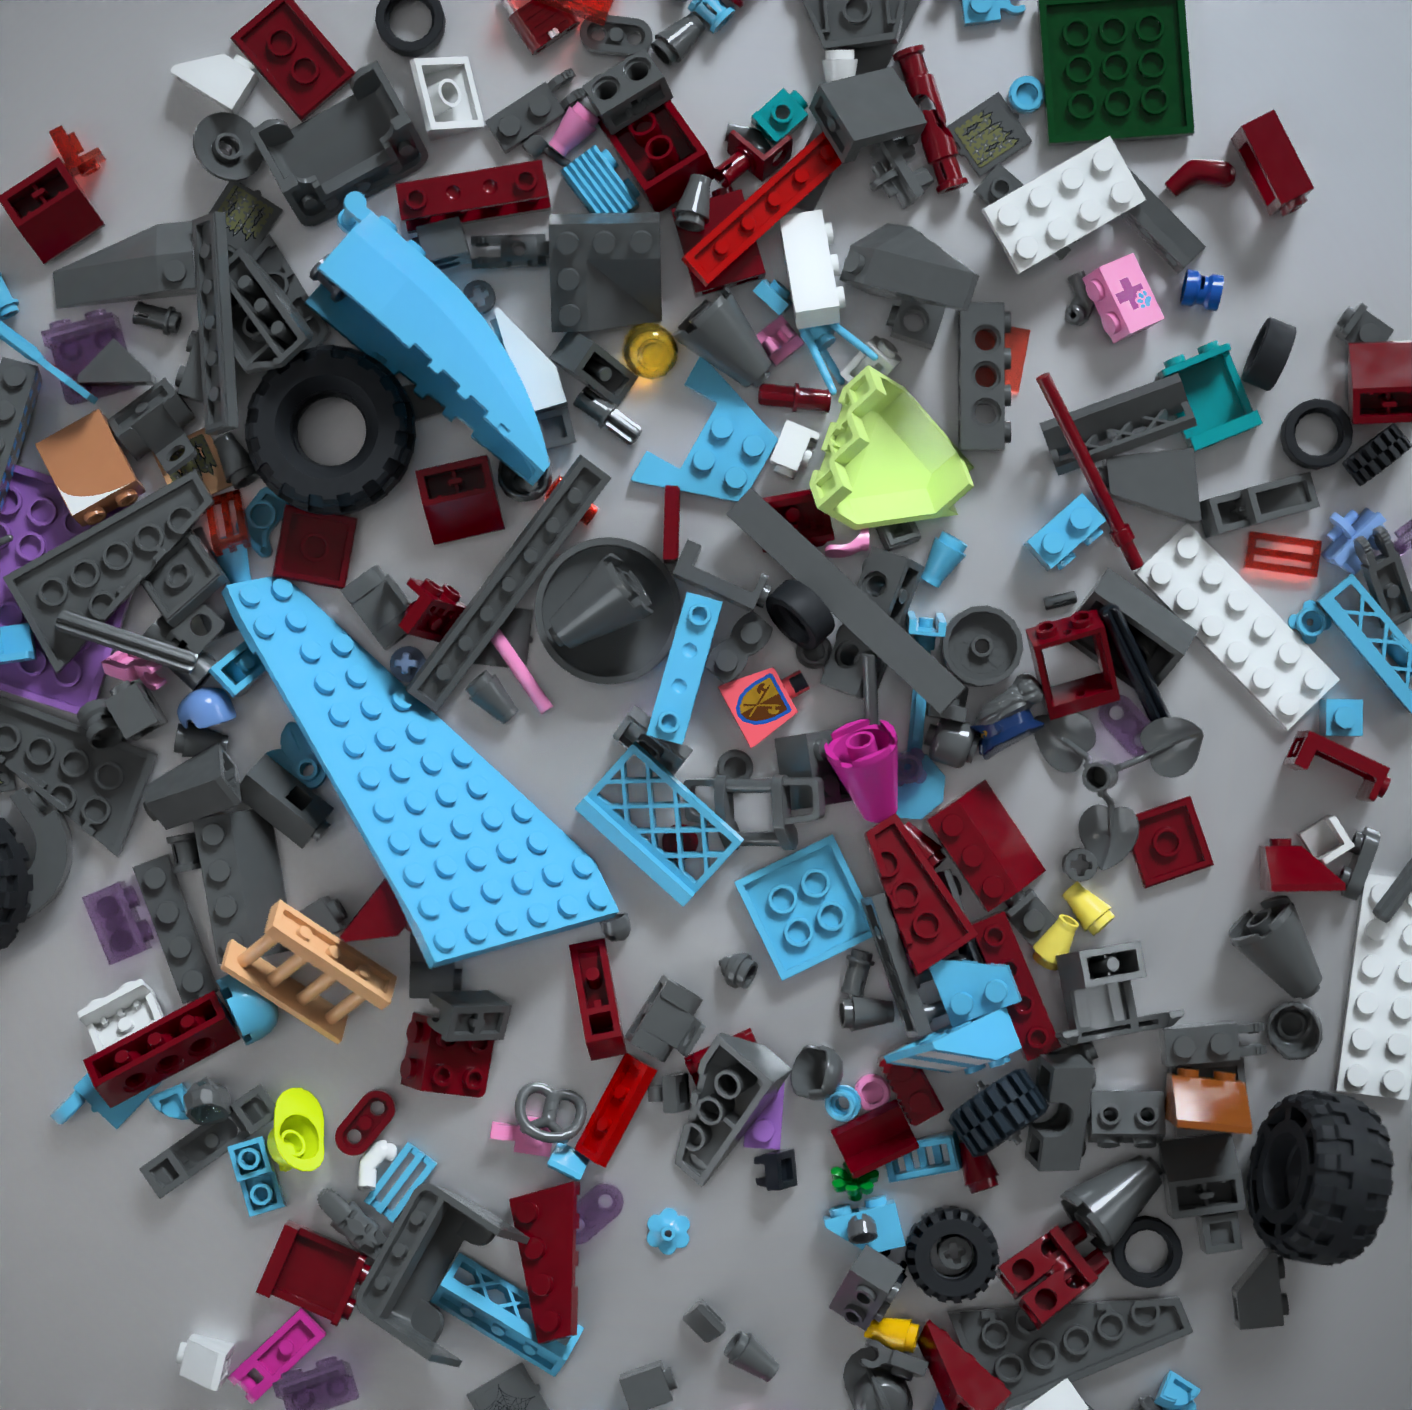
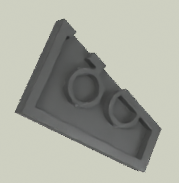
M268 234L251 257L281 287L313 331L314 335L311 342L302 350L322 345L331 334V331L324 320L304 304L309 296L273 238Z

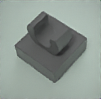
M673 1073L662 1076V1085L648 1087V1102L663 1101L664 1113H679L689 1110L688 1073Z

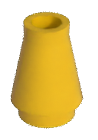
M882 1318L880 1323L873 1319L865 1331L864 1337L877 1340L892 1350L913 1354L919 1336L920 1325L912 1323V1319Z

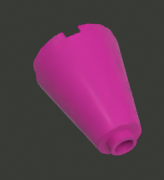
M860 719L836 729L831 734L832 741L829 744L825 742L824 749L827 760L863 818L870 822L881 823L898 810V737L894 726L885 720H880L881 725H869V719Z

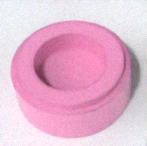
M866 1074L859 1078L854 1086V1089L861 1098V1107L865 1110L872 1111L888 1103L890 1100V1086L878 1074Z

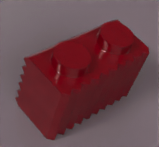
M905 1043L879 1057L877 1064L881 1067V1071L888 1080L887 1082L895 1093L894 1095L902 1106L901 1108L905 1112L906 1117L909 1119V1123L917 1126L944 1111V1108L923 1069L886 1063L884 1056L908 1045V1043Z

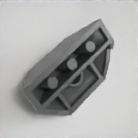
M240 247L228 259L234 357L248 374L284 367L311 342L314 333L281 287L246 250Z

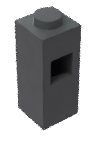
M267 754L255 764L240 783L241 801L302 849L312 838L318 842L331 826L326 820L334 808Z

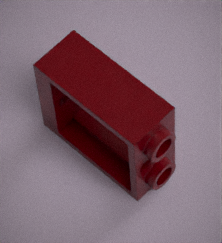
M1275 110L1242 125L1232 136L1231 141L1269 215L1271 216L1280 211L1282 217L1300 209L1304 203L1308 202L1306 196L1314 187Z
M1096 609L1078 611L1070 617L1056 621H1044L1037 624L1036 627L1025 629L1036 679L1044 693L1042 704L1050 720L1121 700L1105 626ZM1092 635L1100 673L1050 687L1042 649Z

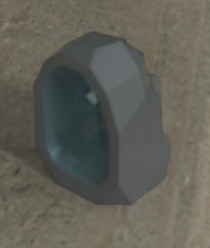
M207 1077L199 1082H195L183 1096L186 1116L194 1124L213 1125L223 1122L233 1112L230 1106L232 1104L230 1093L226 1087L216 1084Z

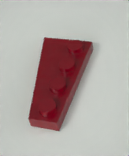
M896 813L865 832L866 843L915 976L917 977L975 939L978 933Z

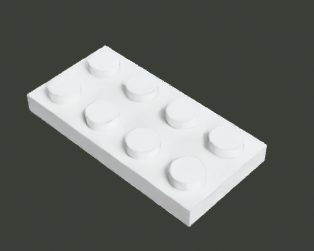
M1108 136L981 211L1016 273L1019 274L1146 199L1111 136Z

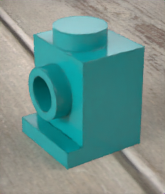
M783 88L758 112L756 111L751 116V123L761 131L763 136L774 147L808 120V113L805 111L808 104L797 91L793 90L789 94ZM784 107L788 109L790 115L786 119L778 118L775 113L778 108Z

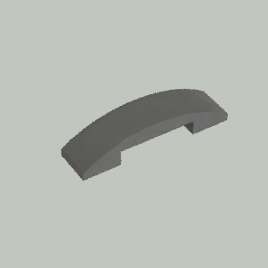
M261 1084L230 1105L233 1112L225 1121L213 1125L199 1126L139 1168L159 1199L228 1151V1146L242 1142L274 1119L275 1103Z

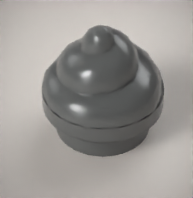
M735 953L732 956H725L722 960H719L721 973L727 985L735 989L738 987L746 989L750 986L758 969V964L752 960L751 955Z

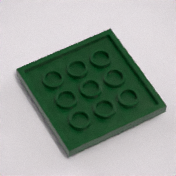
M1185 0L1037 1L1048 146L1100 142L1108 136H1111L1113 141L1193 136L1195 132Z

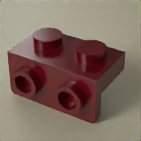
M811 489L763 498L816 548L825 545L828 541L835 540L831 518L828 514L817 509Z

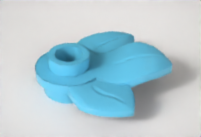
M295 722L287 723L281 733L280 745L282 749L272 750L265 754L311 790L316 789L324 783L327 775L298 724ZM308 765H313V773L310 776H303L304 768Z

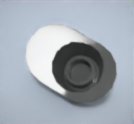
M872 1347L860 1349L851 1355L845 1364L843 1379L854 1410H912L913 1401L906 1380L891 1375L892 1368L883 1364L872 1369L864 1368L859 1364L861 1358L868 1359L869 1361H873L876 1358V1351Z

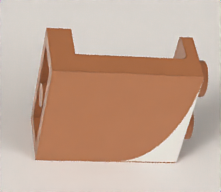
M100 409L91 412L35 444L71 516L82 527L101 522L109 512L118 507H126L133 504L146 491L134 474L112 428L107 422V417Z

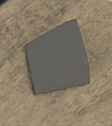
M699 1299L683 1315V1321L706 1343L711 1342L726 1331V1323L703 1299Z

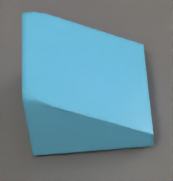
M557 1143L547 1162V1167L574 1181H580L590 1159L567 1144Z

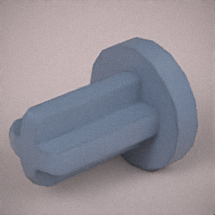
M401 647L391 656V672L400 681L408 683L425 663L426 658L415 647Z

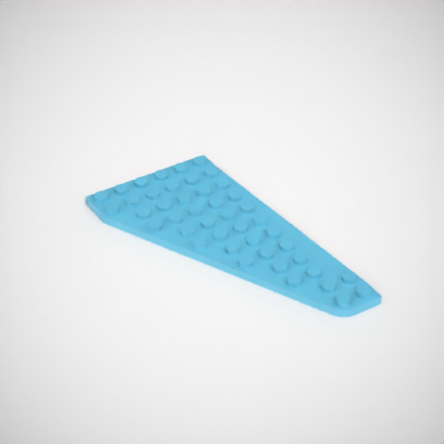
M265 577L229 584L224 587L221 594L237 628L252 654H258L395 893L429 969L615 917L619 910L595 860L432 710L409 694L405 689L406 687L297 586L284 578Z

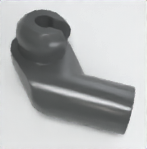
M1084 271L1067 278L1075 296L1069 308L1065 311V318L1070 324L1077 326L1083 325L1089 320L1095 307L1094 302L1087 295L1086 285L1082 279L1086 276Z

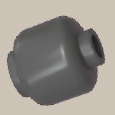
M941 718L938 725L930 723L924 741L925 745L930 746L929 757L933 761L954 768H961L966 762L971 764L980 736L975 735L976 731L970 728V726L974 725Z

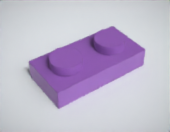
M785 1082L744 1134L743 1147L780 1150Z

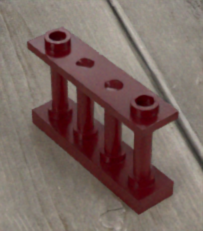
M542 159L395 184L401 221H406L408 234L416 233L417 226L459 216L463 225L552 210Z

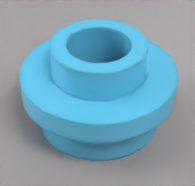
M839 1085L836 1092L825 1099V1108L833 1119L847 1122L855 1118L860 1112L861 1098L854 1088L848 1085ZM840 1097L848 1099L849 1108L840 1106Z

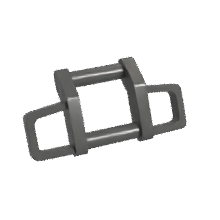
M717 775L715 778H692L685 780L683 783L693 794H695L696 786H714L715 813L744 839L736 850L740 846H781L783 850H795L798 845V832L794 824L815 821L825 816L824 781L821 777L774 775L773 778L731 779L729 775ZM790 785L811 786L813 794V812L811 814L791 816ZM733 793H771L773 829L775 832H740L734 820ZM684 807L685 817L688 821L701 823L700 813L696 809ZM718 832L726 849L732 842L721 832Z

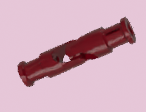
M916 45L902 49L892 56L894 61L899 63L904 83L918 108L921 107V103L926 97L935 106V109L922 111L927 124L921 134V142L927 163L932 165L939 185L936 188L937 194H943L964 187L968 184V180L962 176L956 158L959 152L954 137L946 126V114L934 76L929 74L922 54L925 51L924 45Z

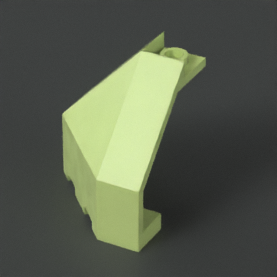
M867 365L842 388L838 400L842 404L837 422H830L821 450L826 452L820 470H813L809 481L817 509L854 530L958 515L954 504L974 487L969 474L974 466L905 387Z

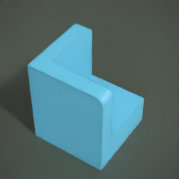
M28 623L0 627V665L37 659L34 635Z

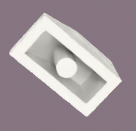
M223 53L173 65L170 70L175 79L235 115H238L259 81L256 73L252 71L255 66L238 54L235 55L234 59Z
M192 1334L188 1338L187 1343L181 1342L178 1350L176 1363L182 1364L179 1375L209 1390L218 1391L227 1380L235 1343Z

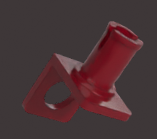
M732 130L728 135L727 147L730 157L712 170L714 179L718 184L725 179L721 186L728 188L741 175L749 171L763 182L791 158L793 138L787 135L768 152L763 154L738 132ZM780 151H782V153H781V155L779 156V158H778L776 161L773 162V160H774V158L777 156V154H778Z

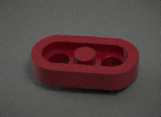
M376 1089L369 1091L362 1097L336 1130L335 1141L337 1147L343 1153L356 1156L364 1153L371 1146L396 1113V1103L392 1095L387 1091ZM380 1101L384 1104L385 1110L382 1114H375L372 1111L371 1105L373 1102ZM356 1129L361 1133V1140L359 1142L350 1141L348 1137L350 1130Z

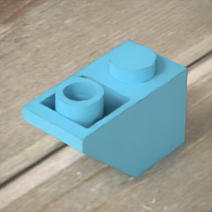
M885 1195L864 1200L865 1206L851 1209L850 1204L832 1207L829 1209L830 1215L823 1216L825 1227L848 1242L847 1227L851 1217L856 1215L858 1220L862 1219V1213L871 1216L876 1223L878 1238L869 1243L853 1244L862 1250L865 1245L870 1246L877 1252L906 1246L894 1199L886 1200Z

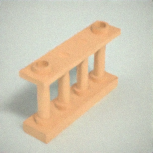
M282 900L277 901L271 906L264 931L265 935L249 948L242 946L233 939L227 943L220 967L221 970L336 1044L342 1041L348 1014L367 1000L381 1010L391 1004L397 976ZM277 943H280L294 954L276 968L262 959L261 956ZM309 962L324 973L305 987L290 976ZM338 981L353 992L337 1005H333L319 995Z

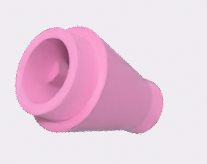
M577 101L573 107H568L553 138L548 144L562 156L566 157L573 148L597 130L595 126L600 119Z

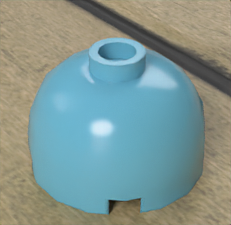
M231 975L216 980L232 1019L242 1033L241 1037L246 1046L262 1039L274 1029L279 1018L277 1005Z

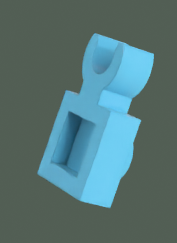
M961 0L964 27L1000 22L1001 11L1018 16L1026 10L1025 5L1014 6L1010 0Z

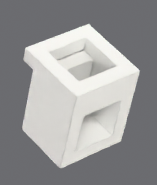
M786 420L769 462L775 465L774 472L794 480L799 466L807 468L814 448L808 446L809 442L812 441L817 444L821 433Z

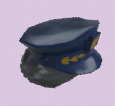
M1022 673L1017 676L1011 687L982 707L976 717L974 726H970V728L979 732L981 736L978 743L979 755H983L984 760L990 759L1007 747L1043 728L1044 723L1035 720L1030 711L1033 705L1041 702L1044 697L1043 689L1033 675Z

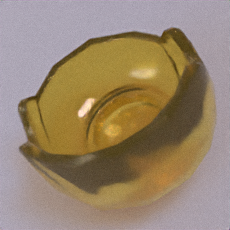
M644 323L633 326L624 336L621 349L622 357L628 368L637 376L650 380L665 376L675 366L679 351L673 335L667 328L656 323Z

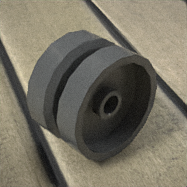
M987 605L970 607L955 615L946 625V635L941 637L939 643L940 657L945 668L961 683L972 687L992 686L1008 678L1019 665L1023 652L1022 634L1015 620L1003 610ZM984 639L989 644L985 648L987 652L979 653L975 649V643L977 640L981 641Z

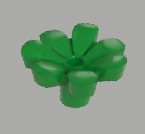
M846 1162L843 1163V1169L840 1167H833L831 1169L832 1178L834 1179L832 1182L834 1191H846L849 1200L854 1202L862 1199V1193L866 1195L871 1194L874 1188L873 1183L877 1182L879 1177V1171L873 1170L854 1179Z

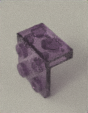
M98 309L84 314V320L71 323V319L58 320L49 324V330L41 331L44 345L52 351L55 366L77 381V375L113 338L127 349L119 317L114 313H107L106 309ZM60 380L64 398L68 404L77 405L88 401ZM92 386L85 388L97 398H102L133 389L135 386Z

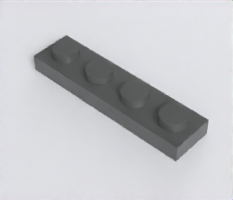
M169 854L134 866L133 870L182 1004H185L213 990L217 992L219 989L176 873H173L172 861Z

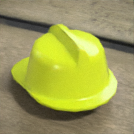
M290 1088L282 1092L276 1101L274 1127L268 1135L267 1148L272 1159L279 1165L280 1171L287 1172L292 1169L302 1172L313 1171L324 1160L323 1110L318 1100L309 1091L302 1088Z

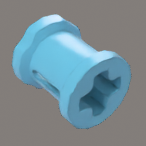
M692 0L687 7L691 13L696 11L710 25V31L713 34L717 33L736 12L733 6L727 7L721 0ZM707 4H709L717 12V15H715L707 7Z

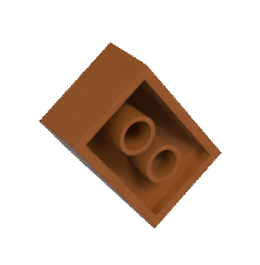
M1177 1067V1074L1167 1073L1165 1119L1174 1126L1251 1135L1253 1129L1246 1085L1241 1080H1235L1236 1073L1214 1071L1213 1077L1199 1076L1198 1069Z

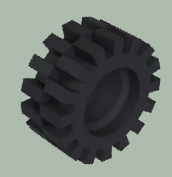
M1392 423L1343 461L1342 465L1356 483L1362 486L1412 447V444L1398 426Z

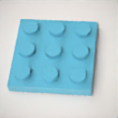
M833 834L734 882L782 981L873 937L860 900L864 897Z

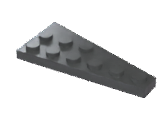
M196 469L3 577L57 674L66 667L88 642V640L57 631L55 623L58 614L66 610L106 623L215 503Z

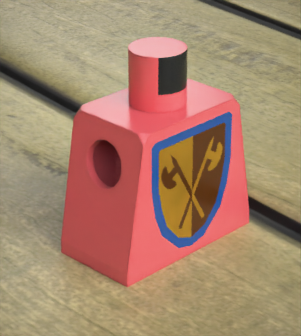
M774 667L718 686L723 699L750 748L756 746L798 713L791 699L810 689L800 670L781 680Z

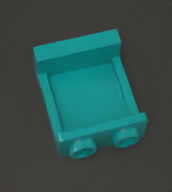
M1216 340L1197 348L1199 353L1197 356L1187 360L1184 354L1163 362L1165 369L1157 374L1159 380L1176 373L1181 378L1187 400L1198 425L1181 431L1187 448H1194V453L1263 424L1258 410L1253 411L1231 358L1229 343L1219 346ZM1183 411L1175 414L1174 416L1175 419L1184 417L1185 414Z

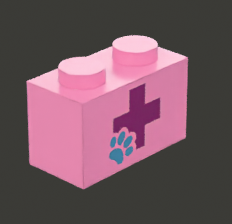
M1134 253L1098 267L1082 278L1086 285L1087 295L1094 302L1101 317L1102 326L1106 333L1109 334L1113 344L1144 331L1165 319Z

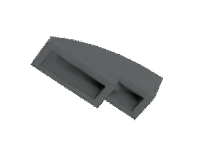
M1310 472L1256 485L1200 502L1201 523L1206 538L1320 507Z

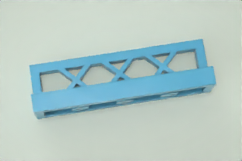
M1351 573L1329 592L1326 591L1315 601L1404 708L1412 714V690L1409 688L1410 673L1412 672V644L1353 573ZM1350 584L1360 594L1359 611L1344 610L1335 599ZM1365 602L1374 612L1364 611ZM1348 614L1358 615V624ZM1363 615L1375 616L1381 619L1384 623L1382 639L1367 638L1362 632ZM1388 629L1397 640H1388ZM1372 642L1382 643L1381 653ZM1387 644L1402 645L1406 649V667L1391 666L1387 662ZM1396 671H1405V681Z
M460 1252L430 1300L431 1303L553 1377L558 1374L567 1361L584 1330L582 1326L577 1324V1335L570 1337L566 1346L558 1341L538 1344L534 1323L529 1324L522 1320L518 1309L523 1308L531 1310L528 1294ZM461 1267L471 1273L476 1284L466 1286L454 1279L453 1277L458 1268ZM497 1289L504 1293L507 1303L497 1305L489 1299L487 1290Z

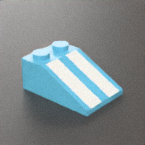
M1005 1007L953 1027L949 1024L885 1055L884 1059L888 1064L945 1073L964 1069L965 1074L968 1075L986 1067L985 1063H988L990 1068H994L1011 1060L1009 1054L1021 1049L1022 1046Z

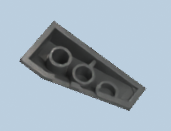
M887 223L851 245L839 280L871 295L968 311L979 275L956 258L950 256L939 245L923 236L917 229L910 226Z
M724 1033L718 1034L699 1063L697 1073L700 1074L696 1090L691 1095L690 1103L692 1106L688 1122L683 1127L675 1164L701 1187L705 1185L770 1103L793 1069L765 1045Z

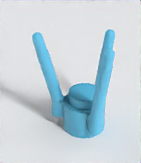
M839 323L799 329L800 336L808 346L831 395H835L837 390L826 365L838 384H845L844 378L840 375L838 367L827 351V348L836 341L833 335L835 332L873 361L878 359V355Z

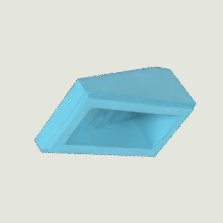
M953 1130L916 1138L919 1144L917 1153L920 1167L918 1168L914 1166L912 1152L903 1156L906 1166L905 1171H900L898 1159L885 1164L889 1183L958 1171L962 1168L958 1134ZM946 1143L950 1160L944 1162L941 1144ZM928 1146H932L935 1164H929L926 1150Z

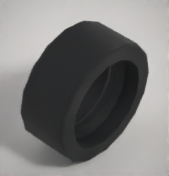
M380 0L376 7L375 22L380 38L390 50L401 56L417 57L429 53L439 44L445 33L446 18L439 0H418L424 3L430 10L432 25L429 32L422 39L413 42L403 41L396 37L391 31L389 24L390 13L394 6L404 0Z
M1272 317L1267 318L1248 355L1242 374V381L1270 391L1286 365L1295 341L1296 327Z
M1312 399L1302 402L1287 414L1281 425L1280 440L1283 451L1292 462L1302 468L1318 470L1335 464L1346 455L1352 444L1353 428L1350 417L1341 406L1330 400ZM1312 413H1321L1330 417L1336 424L1338 431L1337 442L1333 449L1327 454L1320 456L1309 455L1302 451L1295 438L1296 426L1304 416Z
M793 579L785 580L767 597L765 605L773 623L788 639L798 646L808 650L815 649L833 632L835 622L829 608L811 588L800 581Z
M1144 1215L1134 1220L1116 1246L1111 1250L1113 1264L1124 1279L1134 1286L1152 1288L1162 1286L1175 1276L1181 1266L1183 1251L1181 1241L1172 1227L1159 1218ZM1150 1230L1157 1232L1167 1243V1260L1155 1272H1137L1126 1260V1244L1130 1237L1139 1231Z

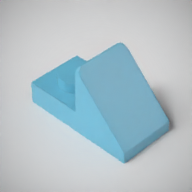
M243 641L212 666L208 672L235 698L244 695L253 683L265 674L267 670L258 654H252L247 643Z

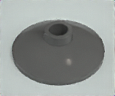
M226 112L214 113L205 117L195 129L193 135L195 156L207 172L219 179L241 181L249 178L260 167L263 156L249 132L254 127L238 115ZM219 148L225 149L229 156L223 154Z

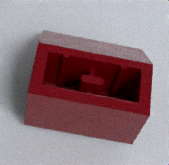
M59 157L0 195V203L44 265L105 226V223L67 165Z
M1412 340L1348 343V415L1352 424L1412 422Z
M487 455L415 471L423 509L434 545L505 530L491 463Z

